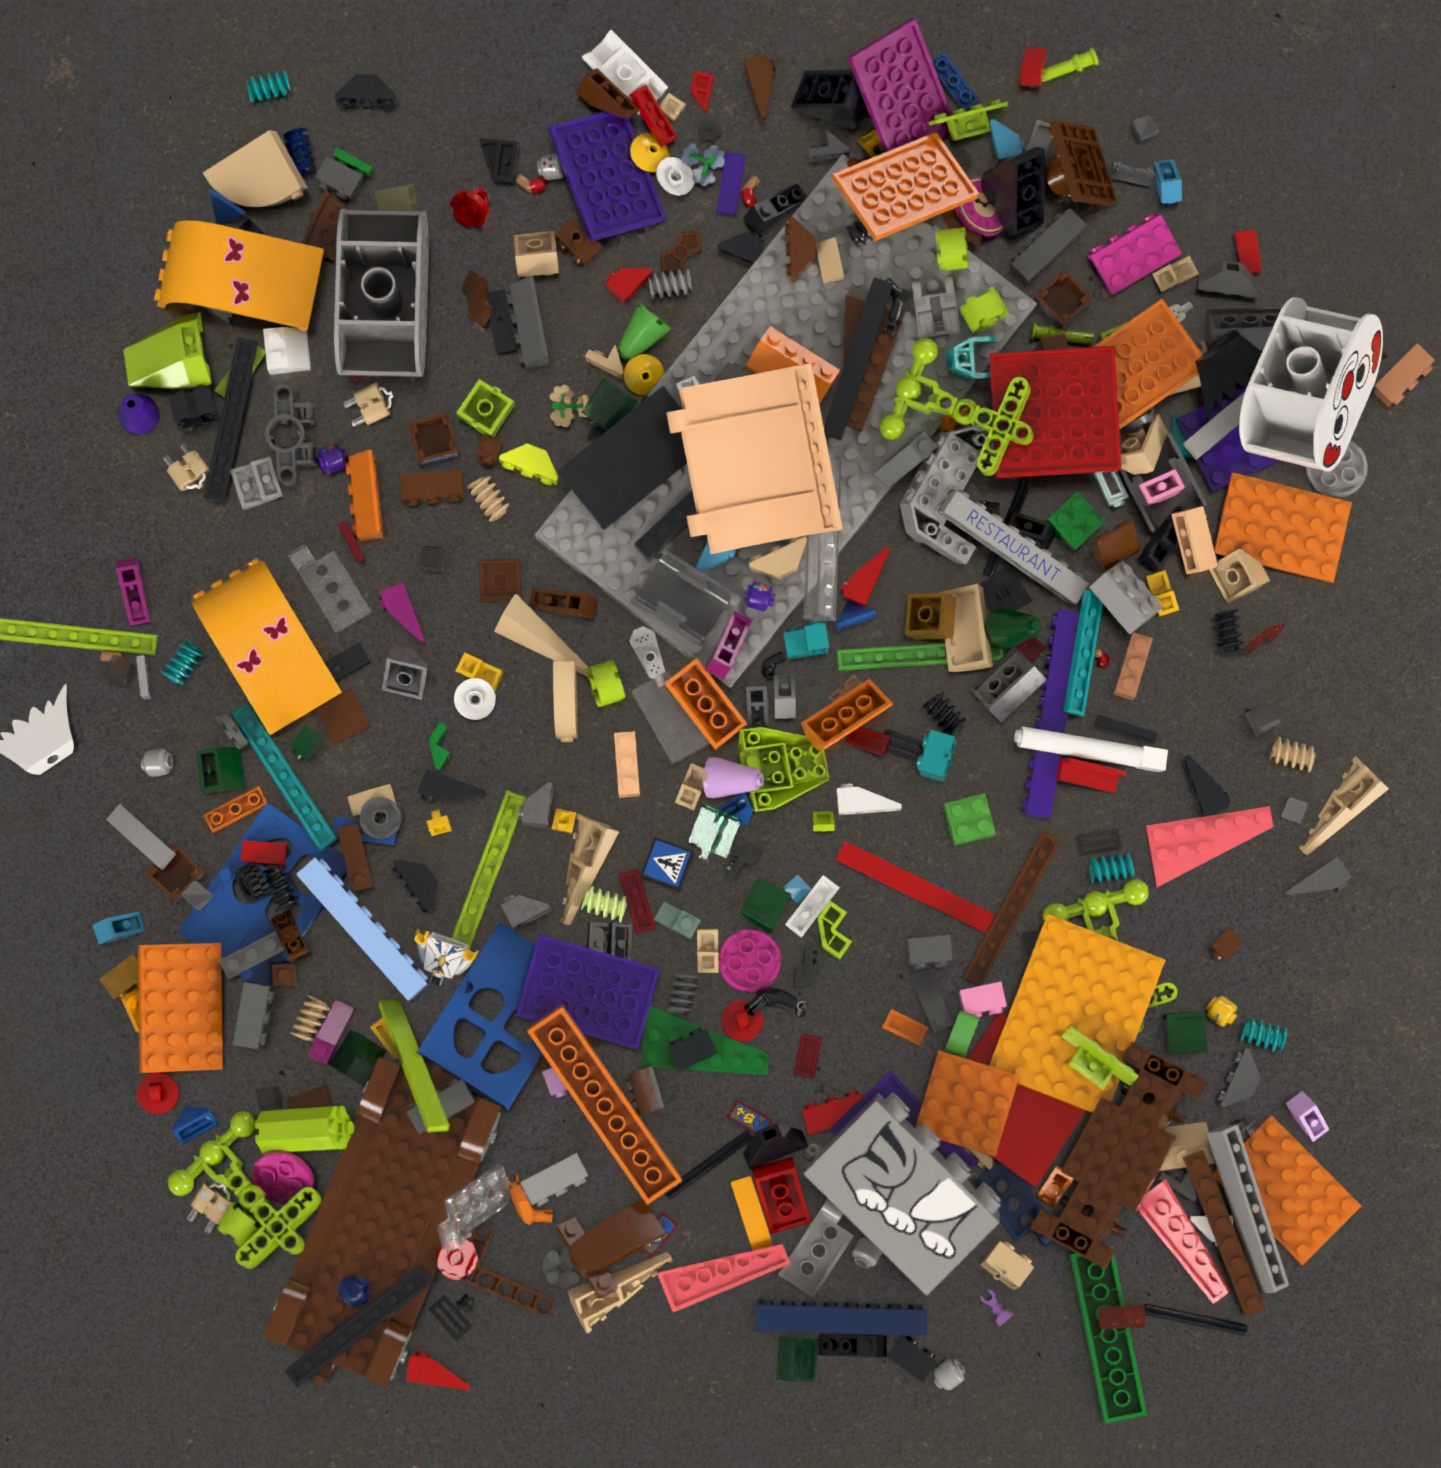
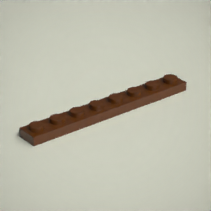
M1042 831L965 971L964 979L977 986L983 985L1061 840Z
M1200 1150L1183 1157L1244 1315L1247 1317L1265 1310L1264 1303L1204 1151Z

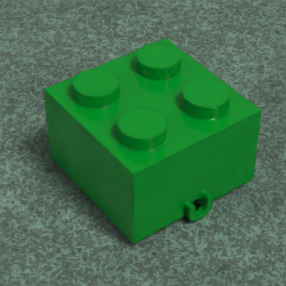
M1078 491L1045 520L1052 524L1055 538L1058 541L1061 540L1071 552L1076 550L1106 522Z

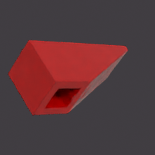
M857 1091L846 1093V1098L840 1100L835 1096L825 1099L826 1104L818 1106L817 1102L805 1105L802 1115L808 1135L829 1130L864 1096L863 1093L858 1094Z

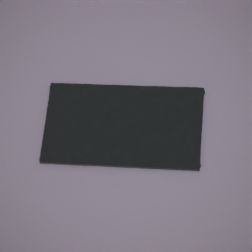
M664 386L659 388L557 471L558 475L562 477L603 530L608 528L687 464L681 431L670 433L667 412L682 409Z

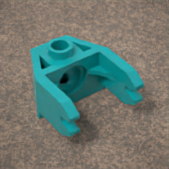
M996 336L969 337L946 350L948 372L968 381L990 380V372L978 373L975 371L973 346L975 344L996 342Z

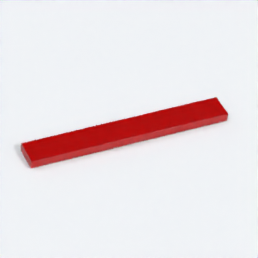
M846 841L835 860L985 934L994 919L995 914Z

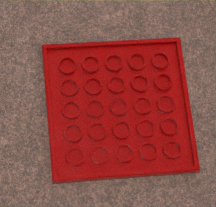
M1115 346L989 353L993 411L998 412L1010 382L1014 378L1023 377L1031 389L1019 421L1029 425L1033 432V440L1028 445L1009 442L996 471V478L1122 471ZM1021 385V387H1016L1019 392L1020 389L1024 390V387ZM1009 404L1007 411L1012 412L1016 410L1017 404ZM1001 423L999 425V430H1007L1009 427V423ZM1021 430L1018 433L1019 438H1025L1028 435L1027 430ZM995 441L994 448L995 450L999 449L1001 442Z
M1002 1013L996 1015L969 1056V1060L985 1065L990 1064L1007 1016ZM1017 1084L996 1157L988 1156L1036 1187L1086 1110Z

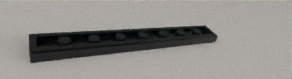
M873 278L824 425V433L827 437L839 441L842 440L893 288V283Z
M237 338L204 499L225 502L258 341Z
M420 1265L284 1370L294 1385L299 1387L434 1283L433 1279L424 1267Z

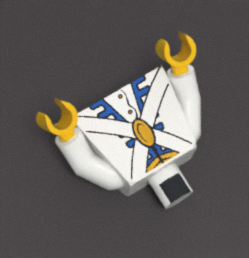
M417 929L414 938L417 942L420 960L424 963V969L432 972L430 983L437 986L442 985L444 977L452 979L454 975L462 974L471 966L479 953L478 950L471 952L469 949L470 945L434 932L428 937L429 931H426L425 935H423Z

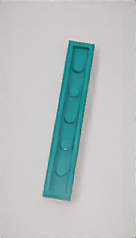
M1084 590L1063 709V712L1077 716H1084L1103 607L1101 600L1091 590Z

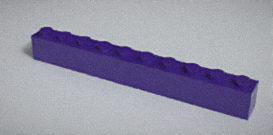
M1058 609L1057 614L1052 616L1051 626L1055 628L1054 634H1050L1048 640V647H1051V653L1046 655L1045 667H1048L1047 675H1043L1047 680L1041 685V687L1045 688L1044 696L1040 695L1038 707L1042 708L1041 716L1037 715L1035 728L1040 730L1065 733L1068 713L1063 712L1080 612ZM1035 750L1034 757L1030 756L1028 768L1032 769L1031 777H1027L1025 789H1029L1028 797H1024L1022 809L1025 810L1026 816L1044 819L1051 818L1061 754Z

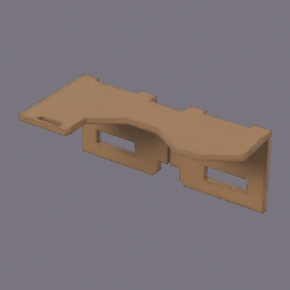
M853 675L843 684L844 689L838 688L828 698L834 702L862 684V682ZM854 678L855 681L849 685L848 683ZM839 693L835 699L832 698L835 694Z

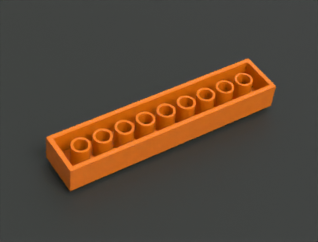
M563 1004L529 1026L527 1032L646 1204L648 1205L682 1181L681 1175Z

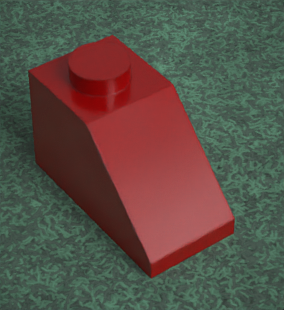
M650 268L619 269L617 273L613 271L606 279V288L625 305L652 277V270Z

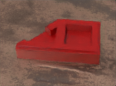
M694 70L690 92L703 111L707 112L714 74Z

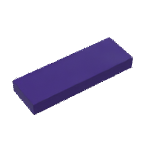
M725 152V164L723 165L716 213L737 216L746 158L744 154Z

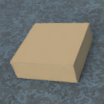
M670 93L667 94L660 104V108L665 116L673 122L686 106L685 103Z

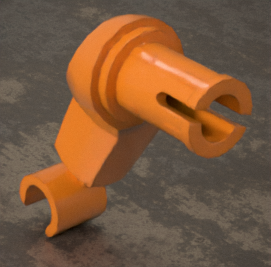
M513 1174L515 1178L514 1183H510L508 1177L505 1178L506 1185L512 1187L510 1194L514 1206L524 1223L528 1225L533 1224V1222L552 1223L553 1210L534 1209L522 1185H517L519 1180L517 1174Z

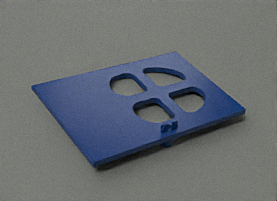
M266 803L207 888L214 895L213 898L201 911L194 908L177 933L194 944L221 943V959L253 942L276 932L273 924L267 919L265 912L267 905L274 896L268 895L253 904H244L236 898L233 892L235 871L250 863L241 861L242 840L267 842L281 838L290 841L293 850L286 859L287 867L283 870V873H290L303 855H310L318 861L322 858L331 868L329 873L332 876L336 874L343 880L347 875L344 856L330 845L320 851L304 827ZM256 863V866L258 865L260 867V871L267 870V868L262 866L260 863ZM296 889L292 896H299L297 902L302 908L295 922L304 937L324 908V905L314 894L307 896ZM284 951L239 975L251 982L271 985L269 962L287 961L289 959L288 955Z
M500 922L417 1053L458 1079L464 1080L466 1084L508 1110L543 1053L534 1040L529 1043H523L504 1030V1025L510 1015L518 1009L535 944ZM480 989H494L503 997L504 1006L494 1021H488L469 1007L472 996ZM459 1019L467 1020L485 1033L483 1040L470 1058L461 1057L455 1049L453 1033L455 1024ZM495 1041H500L520 1055V1060L514 1067L501 1073L490 1074L481 1067L483 1058Z

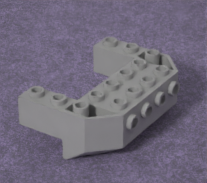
M977 425L962 426L940 432L934 442L938 447L924 459L900 502L906 533L914 541L925 543L954 563L963 565L968 563L976 546L943 526L947 519L940 515L938 511L951 491L964 490L977 466V459L989 434ZM994 442L991 444L990 447L992 450H995Z

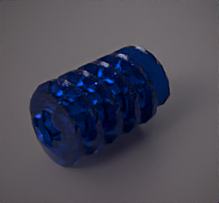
M295 128L283 135L284 140H286L285 147L288 148L287 151L299 173H308L316 170L315 166H309V164L314 162V159L307 157L313 154L312 151L306 150V148L311 146V143L305 142V140L310 138L309 135H303L304 132L308 131L307 128Z

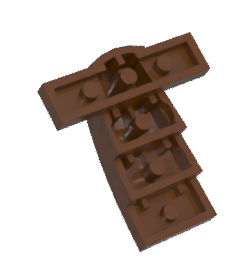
M644 1199L620 1210L586 1233L575 1217L556 1226L558 1234L569 1250V1258L573 1267L580 1275L586 1278L598 1299L616 1291L618 1288L608 1272L607 1266L624 1260L626 1256L644 1249L647 1244L665 1235V1231Z

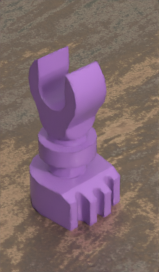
M988 1289L987 1291L992 1295V1299L986 1301L981 1296V1301L989 1305L993 1309L992 1312L994 1314H998L996 1323L1000 1327L1014 1313L1009 1308L1004 1310V1305L1002 1303L999 1304L994 1292Z

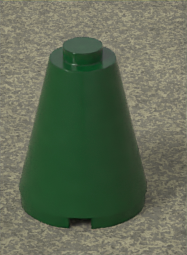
M998 608L991 612L985 623L986 634H989L990 644L1001 650L1009 649L1038 636L1042 629L1041 621L1037 616L1007 608Z

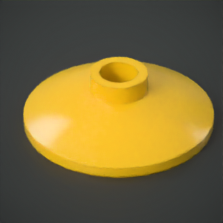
M651 133L638 135L630 146L633 162L646 172H656L659 163L669 157L667 145L660 147Z
M639 354L627 362L623 373L624 382L633 393L648 395L663 377L664 369L660 361L654 356ZM644 372L649 374L647 379L642 378Z

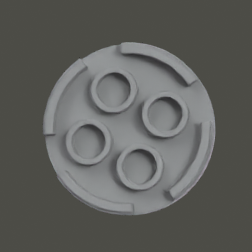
M1352 441L1349 442L1344 456L1333 470L1327 472L1305 466V474L1311 487L1321 495L1337 499L1355 493L1363 484L1368 471L1367 459L1363 450Z

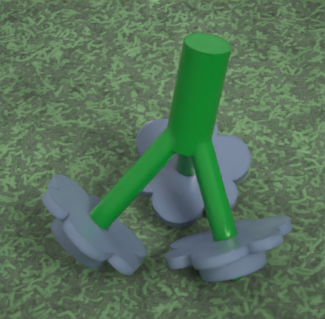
M690 143L688 148L685 147L683 149L682 163L691 167L693 164L702 161L705 166H699L698 169L693 170V181L701 183L703 186H706L708 183H714V172L708 170L709 166L711 169L722 167L725 164L724 152L722 150L719 151V148L713 145L709 150L704 151L705 157L699 156L700 149L696 147V144Z

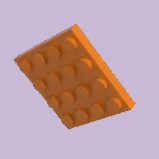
M938 1050L915 1129L924 1122L940 1140L996 1157L1020 1075Z

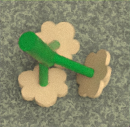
M568 385L554 387V392L550 394V399L555 401L552 403V408L556 411L552 412L550 417L556 426H570L571 420L574 419L571 408H576L579 411L580 417L589 416L591 402L587 394L580 395L578 402L571 404V398H573L574 393L570 391V387Z

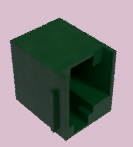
M757 877L739 912V917L772 933L791 894Z
M1205 1011L1163 1014L1166 1054L1208 1052Z

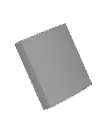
M270 457L253 461L249 465L231 470V477L242 510L282 497Z

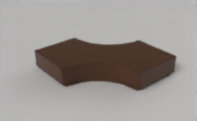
M700 231L679 232L676 245L669 251L660 253L661 272H664L665 275H668L669 271L676 274L677 270L680 269L682 273L685 261L691 255L701 252Z
M469 270L461 288L466 293L469 301L467 317L479 326L485 327L493 310L486 296L488 281L475 271Z

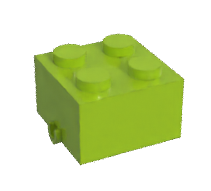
M479 379L456 414L460 420L477 431L494 438L515 407L512 399L502 394L499 388L491 387Z

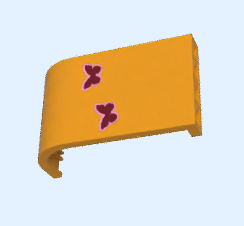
M178 221L174 224L173 230H168L166 241L170 242L169 249H164L162 261H166L165 268L160 269L158 280L162 281L161 288H156L154 300L158 301L157 307L165 309L168 303H188L297 327L299 331L303 332L307 331L324 252L323 248L202 221Z
M256 558L246 564V569L242 571L237 569L230 573V578L224 582L220 579L211 584L212 589L207 592L201 590L194 594L191 604L263 725L271 735L339 695L342 691L278 587L263 559L258 561Z

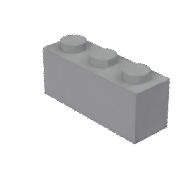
M575 1153L520 1183L531 1205L537 1204L539 1207L549 1202V1196L555 1194L558 1197L568 1192V1186L574 1184L577 1187L587 1182L585 1178L589 1175L578 1154Z

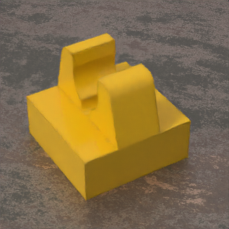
M872 130L857 141L859 146L872 157L875 156L873 152L875 146H878L880 150H884L875 130Z
M556 808L552 829L572 834L577 813Z
M439 809L431 811L433 819L427 821L431 836L452 831L447 815L441 817Z

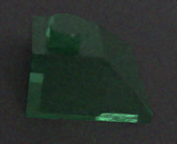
M351 1029L329 1065L362 1086H365L371 1078L378 1058H383L387 1050Z

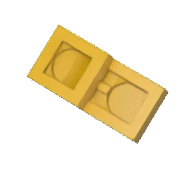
M1162 569L1145 575L1150 593L1159 600L1163 607L1158 612V615L1163 616L1179 610L1166 570Z
M464 653L455 670L469 679L478 678L488 682L494 691H496L504 675L502 670L467 653Z

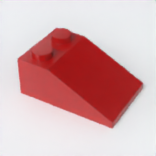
M793 1157L752 1168L755 1184L771 1234L812 1222Z

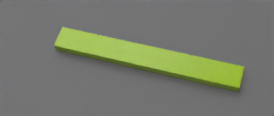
M0 618V640L156 656L158 635Z
M508 790L505 793L451 938L470 945V948L519 820L520 805L524 806V800L527 798Z
M380 1000L378 1004L427 1132L448 1131L449 1123L422 1055L417 1053L419 1047L400 1000Z

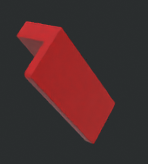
M1065 758L1059 760L1056 780L1115 793L1118 776H1125L1126 771L1073 758Z

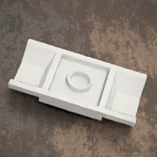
M612 30L607 33L603 41L596 48L582 56V59L593 70L598 68L631 101L632 99L629 94L645 85L648 86L656 101L663 96L668 88Z

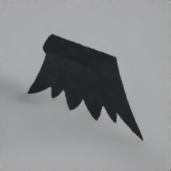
M1237 330L1231 331L1195 361L1203 393L1206 424L1211 416L1215 399L1219 406H1221L1223 392L1232 400L1235 399L1236 382L1242 386H1248L1250 379L1247 371L1254 372L1262 354L1245 341Z

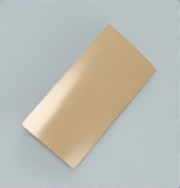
M979 584L939 592L947 593L956 598L953 639H945L949 672L993 667L990 637L985 631L987 614L983 587Z

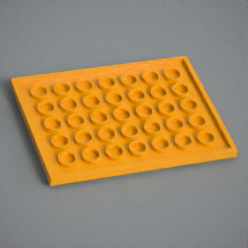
M1047 914L989 1066L1020 1075L1018 1084L1092 1113L1101 1097L1112 1102L1120 1079L1113 1074L1107 1085L1101 1089L1068 1065L1078 1048L1065 1040L1062 1035L1069 1026L1076 1028L1086 1038L1099 1044L1100 1048L1107 1053L1113 1054L1118 1061L1126 1065L1122 1059L1131 1042H1135L1165 959Z

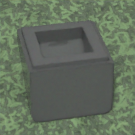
M1287 797L1280 818L1301 824L1309 803L1293 797Z

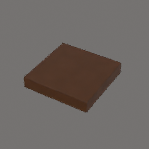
M520 559L479 560L480 602L511 601L515 594L521 597Z
M352 689L337 695L315 708L333 745L371 726Z
M327 1085L286 1099L289 1109L334 1106Z

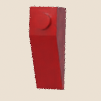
M886 547L854 573L849 581H844L840 590L843 592L842 599L864 607L866 606L889 555L890 548Z
M416 1351L415 1355H410L406 1381L464 1390L471 1389L469 1383L435 1359L428 1357V1353Z

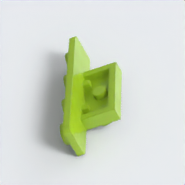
M1000 99L988 102L989 106L984 108L982 104L971 106V111L965 112L964 108L952 111L953 116L947 117L946 113L934 116L935 120L929 122V126L947 121L952 141L990 132L991 129L986 111L1008 106V101L1001 103Z
M1069 1026L1063 1033L1062 1037L1078 1048L1068 1065L1101 1089L1107 1085L1113 1074L1129 1086L1139 1077L1131 1067L1125 1066L1113 1054L1107 1053L1100 1048L1099 1044L1086 1038L1080 1030Z

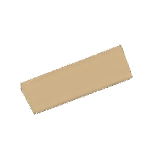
M836 237L816 243L815 247L823 284L844 280Z

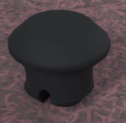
M465 1294L460 1302L456 1301V1305L458 1308L469 1313L472 1312L471 1307L474 1299L470 1298L467 1300L469 1296Z

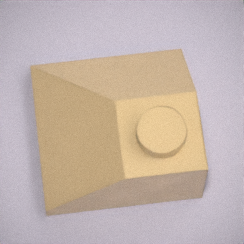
M1237 549L1219 560L1217 567L1209 569L1227 604L1270 581L1262 564L1241 549Z

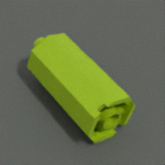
M344 1106L261 1111L255 1122V1129H259V1135H256V1143L262 1153L274 1150L305 1152L345 1149L351 1134L354 1132V1124L350 1121Z

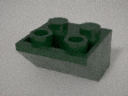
M216 747L196 750L200 787L203 794L245 788L241 751L237 747Z

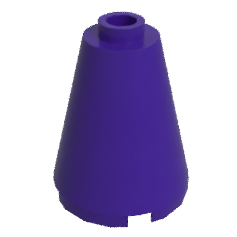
M129 394L123 398L118 408V420L126 431L142 435L151 431L157 424L159 410L151 397L145 394Z

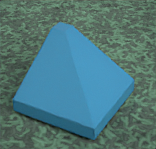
M799 875L795 876L783 887V890L791 894V899L796 904L812 890Z

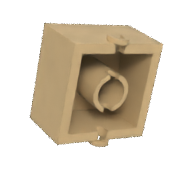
M999 1241L994 1244L980 1265L993 1274L995 1280H1000L1012 1290H1015L1022 1285L1034 1266L1031 1265L1032 1261L1023 1254L1019 1256L1015 1253V1248L1006 1241L1004 1243Z

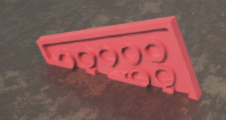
M1270 806L1145 826L1156 888L1271 829L1273 822Z

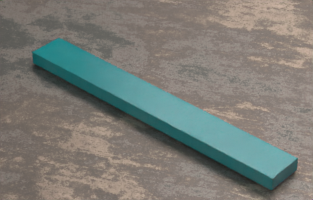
M247 702L232 712L231 715L317 848L322 851L337 841L336 835L268 733L251 704Z

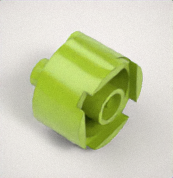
M965 227L943 229L935 232L936 244L938 245V250H941L937 252L939 269L943 271L969 269Z
M994 287L984 291V295L980 297L974 295L966 300L967 304L960 307L961 313L972 333H979L994 326L998 318L1003 320L1009 314Z
M614 660L585 668L597 707L625 699L624 689Z
M234 1200L219 1219L217 1229L225 1235L230 1234L235 1238V1244L241 1247L263 1226L253 1213L238 1206L239 1201Z

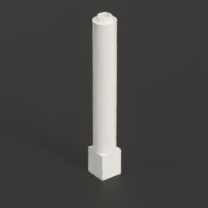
M1023 726L1015 732L1014 741L1021 748L1133 766L1136 769L1162 772L1166 769L1168 750L1147 746L1139 747Z

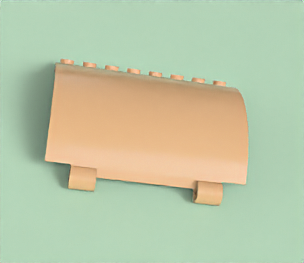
M811 363L679 389L683 409L667 412L670 433L680 431L682 433L697 511L695 515L686 516L690 537L707 534L710 553L715 554L778 540L843 529Z

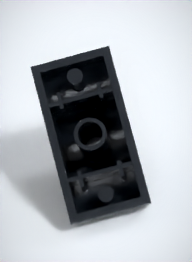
M807 70L803 73L791 108L806 116L821 118L825 122L840 128L855 129L865 101L852 70Z
M1034 147L1006 159L1000 165L986 170L981 177V188L987 201L997 209L1001 225L1013 236L1044 223L1045 149L1041 147Z

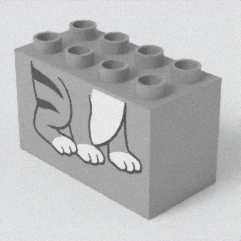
M878 1092L807 1164L804 1175L927 1296L1000 1223L998 1209L1001 1207V1198L985 1182L976 1189L967 1180L971 1175L969 1173L971 1169L957 1154L952 1152L945 1159L936 1150L940 1145V1138L924 1122L915 1129L905 1119L909 1115V1107L896 1094L892 1092L885 1099Z

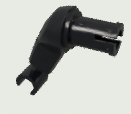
M889 277L885 281L893 283L890 294L893 302L888 316L890 322L885 324L883 334L886 329H891L893 331L891 337H893L897 329L896 323L899 324L908 308L910 294L906 289H900Z
M763 987L757 990L756 997L745 1004L744 1008L745 1010L750 1008L747 1013L753 1016L763 1006L777 1005L787 1010H791L794 1007L795 1014L803 1017L806 1012L800 1008L807 1010L808 1004L805 1001L796 1002L797 997L782 989Z

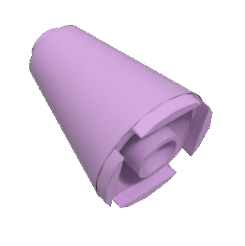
M709 757L704 768V773H708L707 780H703L706 797L714 799L758 790L763 785L764 778L759 769L717 757Z

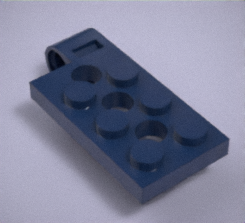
M1000 1163L974 1179L978 1187L985 1182L1001 1198V1207L998 1209L999 1219L1015 1242L1031 1231L1035 1233L1045 1248L1054 1242L1031 1229V1226L1024 1227L1021 1224V1219L1025 1215L1031 1216L1033 1224L1040 1209L1047 1212L1024 1179ZM1000 1180L1008 1182L1009 1188L1007 1191L1000 1192L998 1190L997 1184ZM1014 1197H1017L1021 1202L1020 1207L1016 1210L1011 1209L1009 1206V1201Z

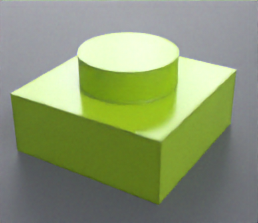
M813 812V831H834V812Z

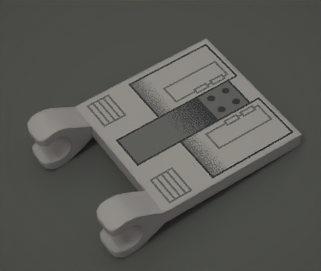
M952 277L944 279L946 293L922 296L919 282L912 283L911 289L920 339L961 333Z

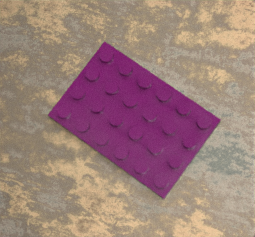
M910 18L847 57L885 153L937 132L941 139L950 134L947 121L929 126V122L935 120L934 116L944 113H946L947 117L953 115L916 19Z

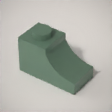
M663 902L654 921L689 940L692 939L701 923L700 919L666 902Z

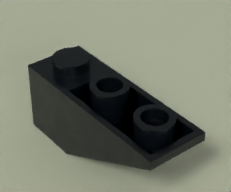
M796 183L753 205L745 214L744 219L753 232L757 233L801 206L807 196L799 184Z
M819 1334L818 1355L887 1357V1336Z

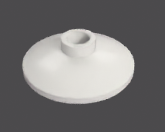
M668 157L663 159L657 166V179L667 192L674 195H684L693 188V172L690 167L682 163L681 159Z
M473 678L462 682L458 686L454 695V703L462 716L471 720H479L492 712L496 703V696L488 682ZM474 696L479 697V702L476 704L472 703Z

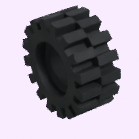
M250 862L235 871V879L238 881L236 883L240 886L239 890L243 892V896L247 897L248 902L255 903L269 895L270 889L268 888L269 884L266 882L267 878L263 876V871H260V867L256 866V863Z

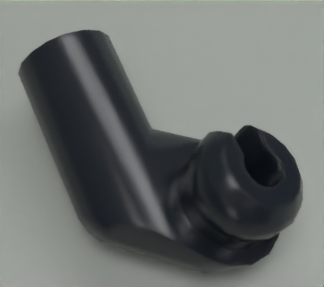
M782 651L764 660L762 675L767 679H772L775 676L776 665L786 660Z

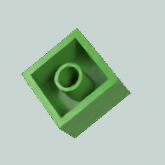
M985 793L943 805L954 846L985 839L996 834Z

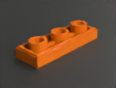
M260 786L203 814L214 834L264 808L268 802ZM239 806V811L237 813H233L232 811L233 807Z

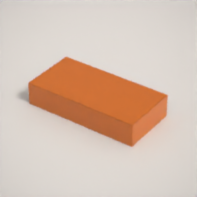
M893 1009L890 1010L882 1026L883 1029L917 1046L921 1045L929 1027Z

